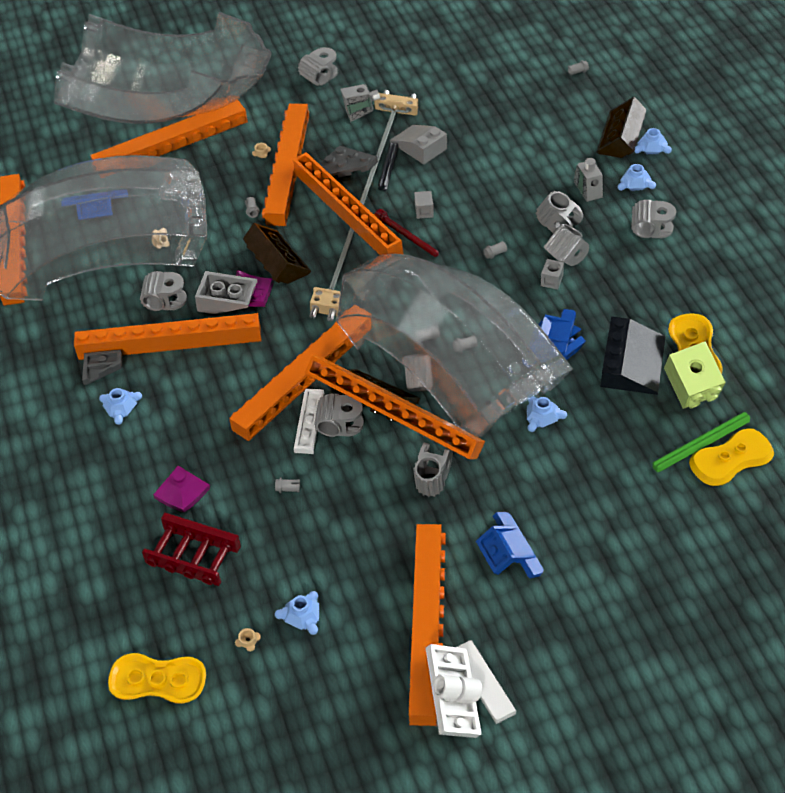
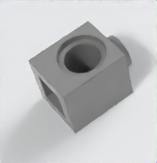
M431 191L414 192L417 219L434 217Z
M551 259L546 260L541 273V286L558 290L564 274V262Z

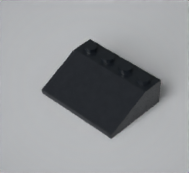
M611 316L600 387L658 395L666 336L632 319Z

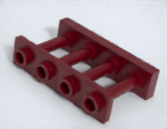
M164 512L161 521L165 531L153 551L143 549L142 554L145 562L152 567L164 568L170 573L176 572L189 579L201 580L207 585L219 586L221 580L217 570L227 552L238 553L240 550L239 536ZM172 534L183 536L172 557L161 554ZM194 539L201 542L190 563L180 560L190 540ZM213 545L220 548L209 569L198 566L209 546Z

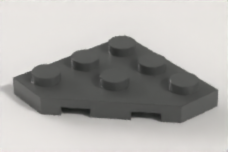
M339 146L319 164L332 176L338 175L339 178L351 175V172L357 170L366 172L378 163L377 156Z

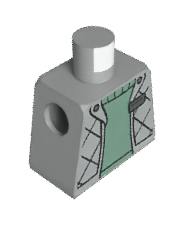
M365 84L340 89L350 121H354L372 112V101L380 99L378 90L369 92Z
M587 158L585 162L577 164L574 183L587 202L603 197V176L593 158Z

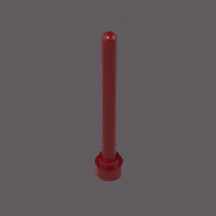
M378 209L374 213L383 224L388 225L432 256L437 257L439 255L436 249L391 220L383 209Z

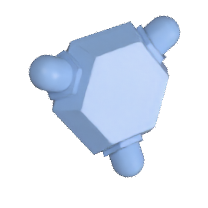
M650 128L638 141L634 152L640 153L643 151L646 154L665 152L669 154L672 149L668 146L659 129Z
M640 164L631 165L620 179L621 183L618 184L620 191L626 188L630 191H638L647 187L650 189L656 187V183L651 180L647 171Z
M115 388L109 394L100 395L99 400L103 403L102 406L108 415L114 418L115 424L120 425L123 422V418L129 415L137 401L142 398V394L140 392L133 393L121 388Z
M530 396L528 398L527 420L529 425L527 428L530 432H534L537 427L544 428L557 422L558 419H565L567 417L566 411L560 410L556 404L546 397L536 398L535 396Z
M311 591L306 596H296L285 604L283 609L277 610L275 617L277 619H285L286 623L301 630L307 629L310 634L315 635L318 632L316 624L319 621L318 593Z

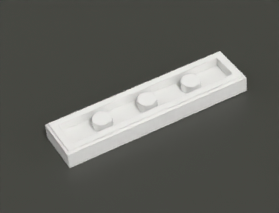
M305 389L294 444V453L314 454L317 438V429H315L314 424L318 400L324 395V390Z
M472 640L456 647L467 649L471 678L478 679L481 682L482 694L480 699L495 723L497 724L515 715L516 710Z

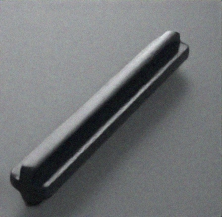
M397 143L389 144L378 183L380 191L387 190L398 151Z

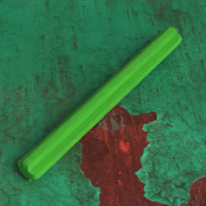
M746 412L735 416L654 461L653 469L656 472H661L749 423L750 416Z

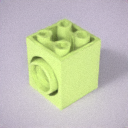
M706 341L670 354L664 367L683 409L687 407L690 409L695 408L701 404L700 402L705 400L711 402L717 399L726 383Z

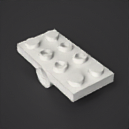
M430 644L426 647V655L439 735L477 738L482 735L476 701L480 699L482 694V684L478 679L471 678L467 649Z

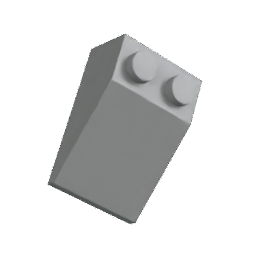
M412 125L390 139V143H397L399 149L422 164H426L447 149V133L436 126Z
M205 271L195 295L197 311L218 314L248 308L257 279Z

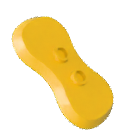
M683 314L673 318L669 323L668 331L678 350L681 351L706 341L722 374V364L715 355L711 345L713 327L710 321L700 314Z
M743 429L733 434L726 443L720 446L698 450L691 456L689 465L696 477L703 483L711 486H720L731 481L743 469L762 466L770 462L774 456V449L767 438L759 431Z
M131 653L121 656L115 661L110 670L108 687L112 695L123 700L143 696H158L174 703H187L196 699L202 692L206 680V669L200 660L193 657H179L162 661L152 659L143 654Z

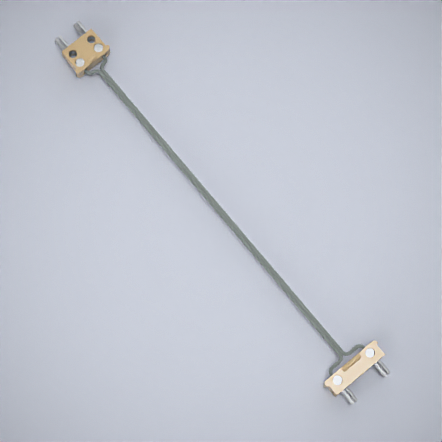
M384 90V93H379L380 99L374 101V109L391 112L376 154L378 162L395 114L417 115L418 99L415 94L414 96L411 94V97L391 95L389 90L387 92ZM378 163L371 168L360 199L363 205ZM351 227L330 287L328 289L313 288V295L310 301V318L313 317L314 319L317 313L327 314V320L332 322L334 316H339L342 304L345 303V293L336 291L334 288L354 234V230Z

